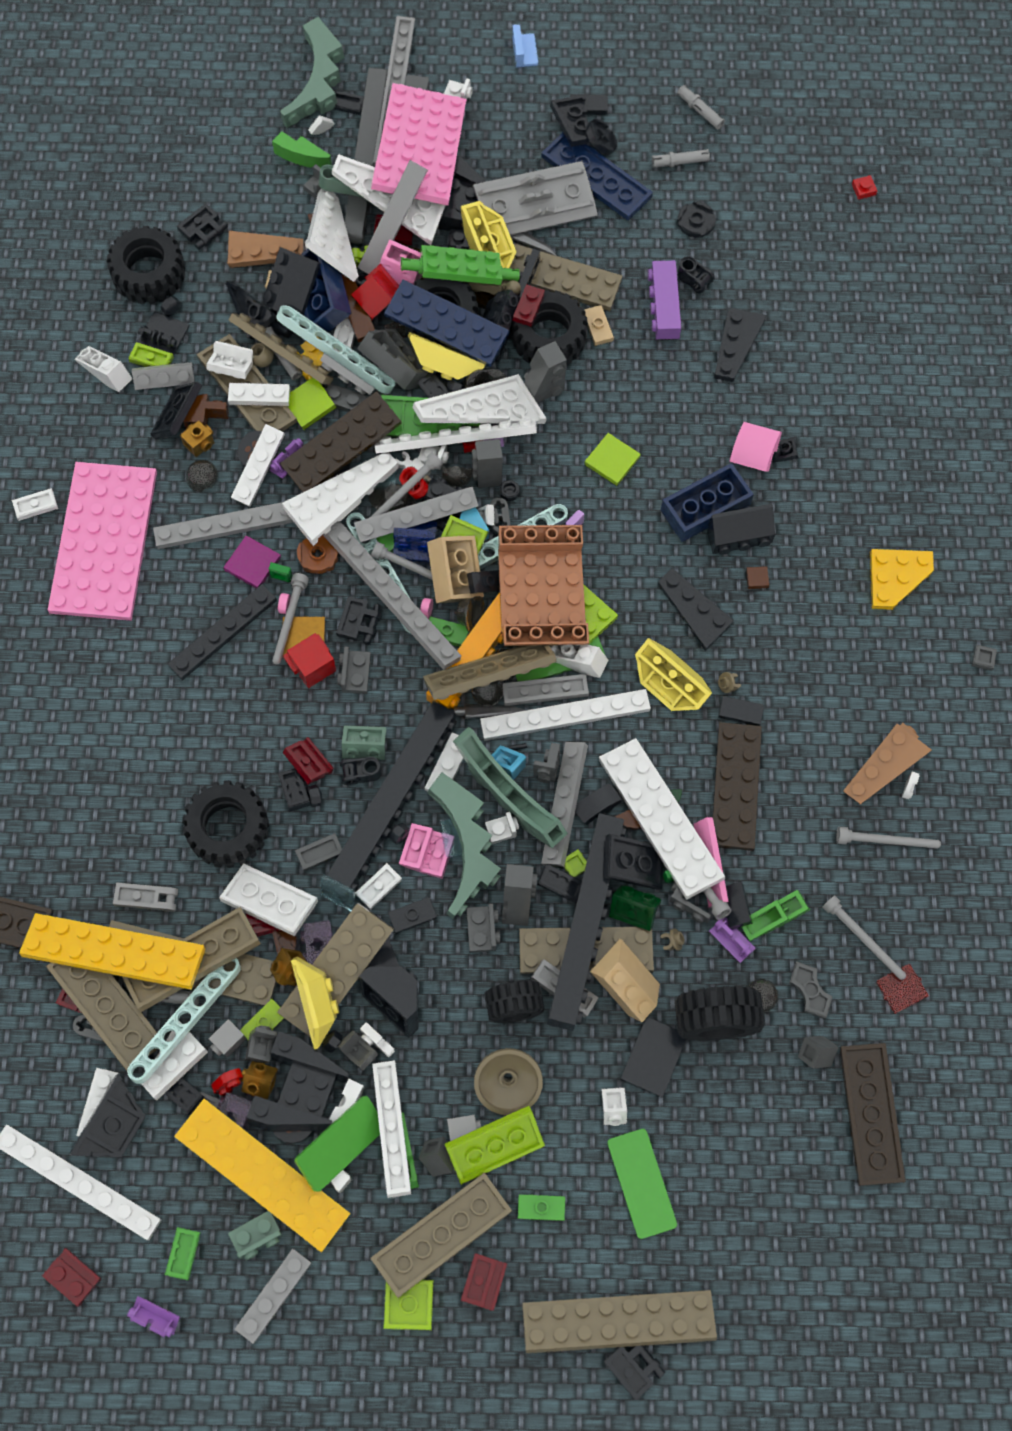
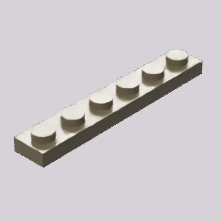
M240 313V315L231 314L230 322L320 383L331 384L334 378L328 374L329 371L322 366L317 367L312 364L314 361L305 355L300 356L296 348L289 344L286 346L281 343L282 339L280 337L266 333L267 329L258 323L255 325L250 322L251 318L243 313Z

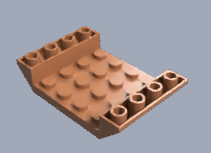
M582 525L499 526L498 565L501 631L504 646L589 645V629L585 619L581 553L583 547Z

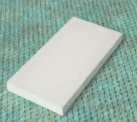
M246 864L241 866L219 897L221 902L236 909L241 907L244 913L293 936L297 934L318 903L317 897Z

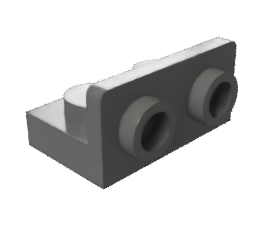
M344 646V653H340L339 665H342V673L338 672L337 684L341 685L342 693L367 694L371 652L350 651L348 646Z
M551 743L550 750L546 749L544 762L534 761V778H537L538 781L543 783L556 781L560 762V744Z
M493 903L485 907L467 908L469 952L496 951V944H500V933L495 931L494 924L499 923L498 909L493 910Z

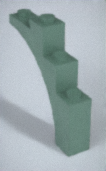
M319 17L303 25L305 39L314 54L313 71L301 94L292 103L280 110L282 123L286 128L298 123V121L308 115H312L317 110L323 115L333 110L337 103L336 94L331 87H335L341 82L339 69L335 64L344 59L343 47Z
M468 727L453 740V743L468 764V770L476 782L491 791L498 804L512 813L525 831L551 848L568 834L558 818L532 799L506 773L489 753L473 729Z
M441 772L429 788L428 794L441 805L450 817L458 833L462 848L463 868L461 882L456 897L446 913L454 919L456 914L461 916L468 907L465 904L468 898L474 899L481 889L478 885L486 889L489 884L491 886L496 884L501 877L498 875L501 868L481 854V852L485 854L492 845L489 841L492 835L472 821L473 819L477 821L484 812L481 809L484 802Z

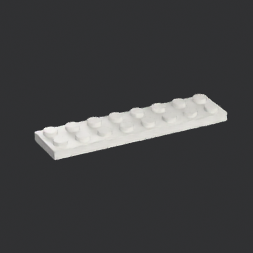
M636 738L599 757V762L686 900L725 880V875Z

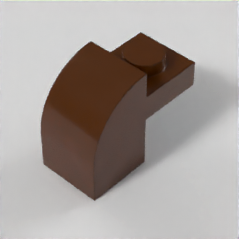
M208 394L198 395L183 421L185 428L196 423L198 420L205 426L208 424V418L228 419L229 410L227 403L220 400L209 401Z

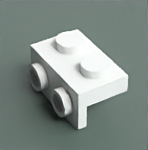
M215 341L213 354L207 362V370L217 374L245 379L253 367V350Z

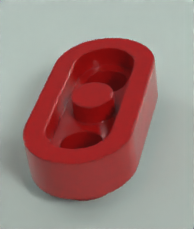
M413 466L405 468L399 477L401 484L404 485L418 470ZM422 478L408 493L414 499L424 497L428 491V483Z
M240 1068L220 1075L211 1084L214 1094H220V1096L227 1095L233 1091L232 1088L240 1085V1081L243 1079Z

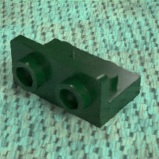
M621 885L613 894L609 917L650 931L653 928L656 909L661 904V899L653 894L643 893L634 890L630 886Z

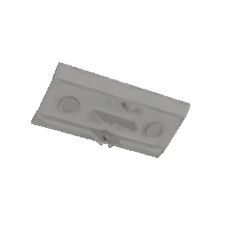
M582 161L473 184L477 200L503 217L510 236L593 218L598 215Z

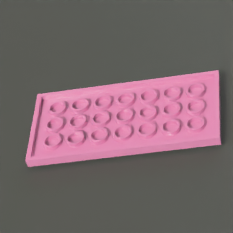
M392 83L371 189L394 194L409 161L412 160L428 169L414 199L448 206L466 99Z
M75 462L48 605L49 614L132 621L157 476L155 468Z

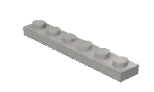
M472 486L354 522L360 543L476 508L478 503Z
M565 742L551 814L560 820L568 834L553 848L545 844L541 862L544 866L546 864L553 867L565 866L588 748L585 742Z

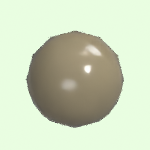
M261 342L255 343L251 347L253 350V364L255 366L263 368L272 363L274 359L273 350Z

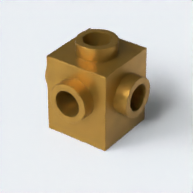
M199 420L189 425L180 434L183 445L195 457L208 451L214 444L212 429L207 424L204 426Z
M281 948L270 968L276 982L284 986H297L291 960L299 957L306 961L300 951Z
M252 1061L248 1069H243L241 1092L268 1100L275 1087L278 1069L264 1063Z

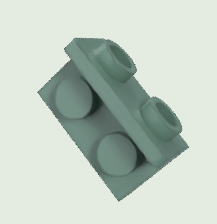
M344 726L342 758L359 759L374 757L377 760H385L386 727Z
M269 1211L228 1233L237 1251L238 1258H245L246 1261L259 1254L257 1250L264 1246L269 1249L280 1242L279 1238L283 1236L273 1214Z

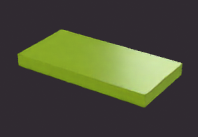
M530 1106L524 1107L444 1144L461 1184L545 1146Z

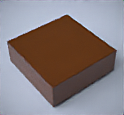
M767 566L746 568L748 589L769 588Z

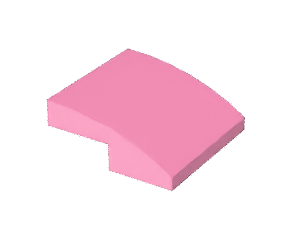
M744 422L735 441L730 462L769 472L773 454L777 452L782 432Z
M412 823L399 865L443 879L455 837L436 832L430 827Z

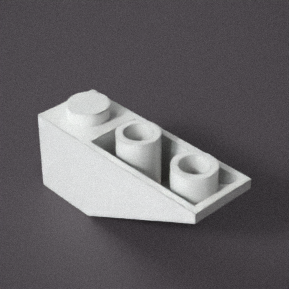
M90 346L83 349L75 358L91 374L117 392H120L132 380V377L121 361Z
M548 645L556 656V663L581 674L600 678L608 662L607 657L596 646Z

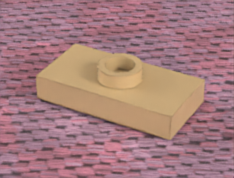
M602 306L584 309L588 320L587 327L594 345L612 342L614 337Z

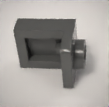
M258 1026L253 1029L249 1035L245 1059L268 1064L270 1062L273 1040L276 1038L277 1032L272 1031L267 1026Z
M351 1031L338 1045L341 1052L362 1071L378 1056V1053L362 1040L355 1031Z

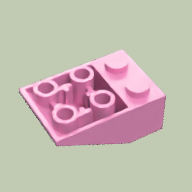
M389 239L380 264H382L398 285H400L402 280L415 285L414 282L421 279L422 274H418L417 271H401V258L419 259L421 258V253Z

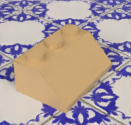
M475 536L440 537L427 542L436 603H451L484 597L483 593L470 594L467 573L480 572Z
M619 939L590 972L628 1016L643 1022L657 1006L660 984L624 941Z

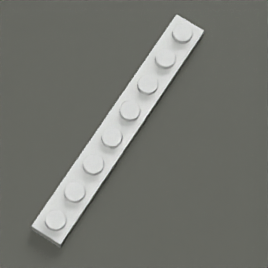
M530 418L519 420L518 423L503 421L499 425L494 426L486 423L479 425V428L463 426L455 431L442 429L439 430V433L432 434L430 431H424L416 436L402 434L399 438L393 439L390 436H385L375 444V451L377 454L537 433L536 420L531 421Z
M643 689L481 718L480 723L484 741L649 712L651 708L647 691Z
M6 1124L0 1133V1149L146 1240L149 1241L162 1221L160 1218Z

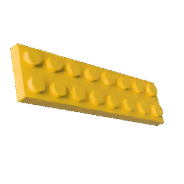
M35 913L19 954L25 958L192 990L205 947L201 944Z
M205 1099L201 1101L174 1136L320 1252L324 1250L350 1215L347 1210L323 1191H313L305 1177Z

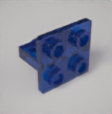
M427 522L411 528L394 527L393 553L411 561L430 562L427 542L436 539L437 523Z

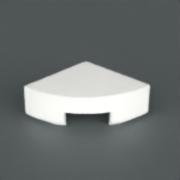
M318 116L308 130L312 135L322 134L334 125L332 119Z
M487 504L479 508L478 512L485 524L493 526L494 505Z
M911 772L907 777L902 795L903 798L910 799L912 797L914 786L917 784L920 776L918 773Z

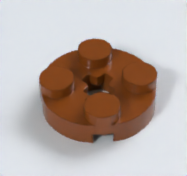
M323 535L318 538V542L314 546L306 538L297 547L298 561L306 572L321 574L331 571L338 561V551ZM319 549L323 555L315 557L312 553H316V550Z

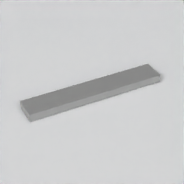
M412 160L409 161L358 266L360 270L369 274L380 264L389 239L394 241L428 169Z

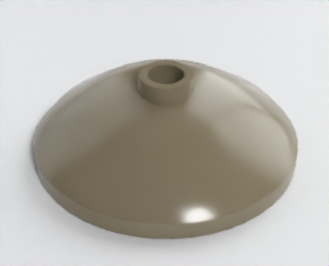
M512 1048L496 1050L487 1055L478 1065L474 1076V1088L479 1101L490 1111L501 1115H509L524 1107L533 1106L538 1100L543 1086L542 1073L537 1062L529 1054ZM509 1073L512 1077L507 1079L504 1075Z

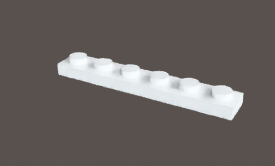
M395 1060L374 1063L372 1066L387 1196L392 1198L411 1195Z

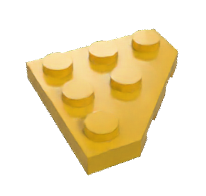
M871 549L872 609H894L924 579L928 578L934 571L933 551Z

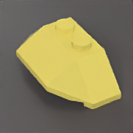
M480 201L461 206L464 234L470 249L499 253L502 268H509L515 257L516 249L503 217L484 206Z
M409 332L408 334L417 359L423 365L422 369L430 373H434V370L442 373L441 377L452 381L453 378L461 379L485 367V364L460 352Z
M648 638L635 654L640 684L671 711L698 710L711 696V690L698 673L671 650Z
M295 957L291 960L313 1048L318 1049L337 1018L336 1014L339 1013L337 1001L332 1000L333 984L331 978H327L326 973L299 957Z

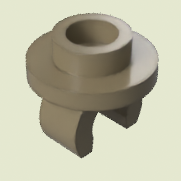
M723 672L720 675L718 685L722 692L731 693L741 687V684H735L734 679L738 677L736 673Z
M676 928L671 929L670 934L664 933L661 935L662 939H670V944L664 946V950L671 951L675 949L678 951L682 949L685 943L682 932H679Z

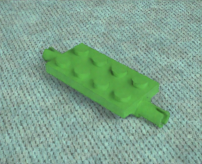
M421 245V258H401V271H417L418 274H422L423 278L501 285L502 280H515L518 282L520 276L519 269L502 268L500 254L492 251L486 252Z
M381 395L402 422L400 426L386 436L399 437L402 434L416 436L424 431H430L432 434L439 433V430L442 429L459 430L462 425L478 427L480 423H421L412 407L414 402L428 398Z

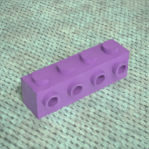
M676 260L652 261V267L648 269V281L652 282V286H649V298H653V303L650 304V313L654 315L652 332H655L656 339H679L681 319Z

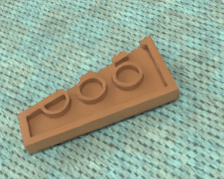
M229 231L228 265L230 268L272 264L276 261L280 247L302 254L305 251L304 239Z
M896 724L844 789V792L861 805L932 750L899 724Z

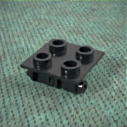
M154 311L147 325L139 327L138 334L141 336L137 342L174 355L190 324Z

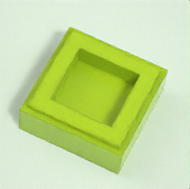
M578 849L566 857L563 868L569 875L576 878L584 873L587 861Z

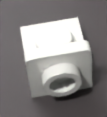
M467 78L464 84L449 80L444 94L458 96L467 101V98L470 99L473 92L471 80Z
M447 445L424 447L418 456V460L425 465L426 457L433 452L446 464L449 452H447Z
M507 812L504 817L485 822L487 832L492 835L490 839L492 844L515 838L516 830L519 829L516 817H512L510 812Z
M602 1089L604 1125L618 1126L626 1124L627 1106L625 1089Z

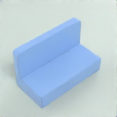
M520 24L512 25L516 67L537 66L538 58L534 34H521Z

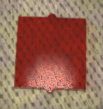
M910 963L901 968L906 973L905 979H898L892 972L876 981L884 995L883 999L887 1000L894 1014L929 996L921 983L922 979L916 975Z

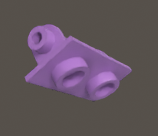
M299 438L293 439L285 448L286 453L281 452L271 461L272 464L269 471L283 479L287 473L280 463L300 449L303 442Z
M726 917L718 920L715 926L709 930L739 963L756 949L738 929H730Z
M139 1296L136 1298L134 1308H131L127 1315L131 1318L130 1321L146 1327L148 1322L151 1323L149 1330L164 1338L165 1336L170 1338L171 1335H174L180 1318L172 1312Z

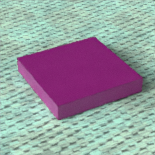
M245 536L223 568L224 571L257 589L269 576L270 563L277 564L281 559V555L254 539Z

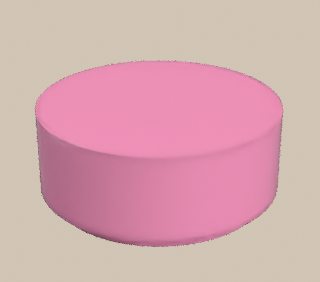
M280 594L278 602V612L280 614H286L290 594Z
M424 598L420 610L428 619L432 615L433 599Z

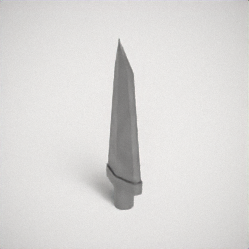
M527 232L510 236L514 241L557 256L549 245Z
M464 704V707L454 708L455 715L465 716V719L526 711L516 706Z

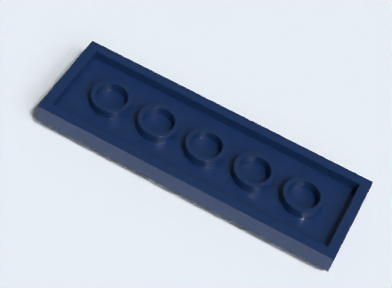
M563 132L541 152V157L554 167L582 161L593 196L627 221L653 196L651 190L589 145L584 144L571 147Z
M402 280L384 312L386 317L489 367L492 366L509 335L508 329L405 280Z

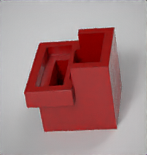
M382 264L365 277L366 281L351 294L371 319L388 307L399 287Z
M316 633L291 647L283 655V659L294 675L298 673L307 688L312 687L336 672L334 658L331 656L329 648L320 635Z

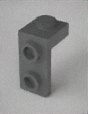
M675 882L671 888L674 893L669 901L672 903V907L680 912L686 911L691 914L692 919L699 923L705 922L708 924L712 915L683 899V894Z

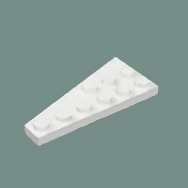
M338 154L332 169V175L385 212L393 194L371 189L375 167ZM414 199L402 225L431 245L445 205Z
M321 188L318 191L305 247L354 282L358 278V272L339 199L334 192L325 191Z
M519 374L414 402L412 407L421 423H500L503 421L518 423L521 419L530 418L531 421L536 420V424H545L547 419Z
M389 452L382 453L283 502V509L314 546L323 533L326 535L334 523L344 519L361 503V499L366 494L370 495L374 491L373 488L378 483H383L399 468L398 462Z

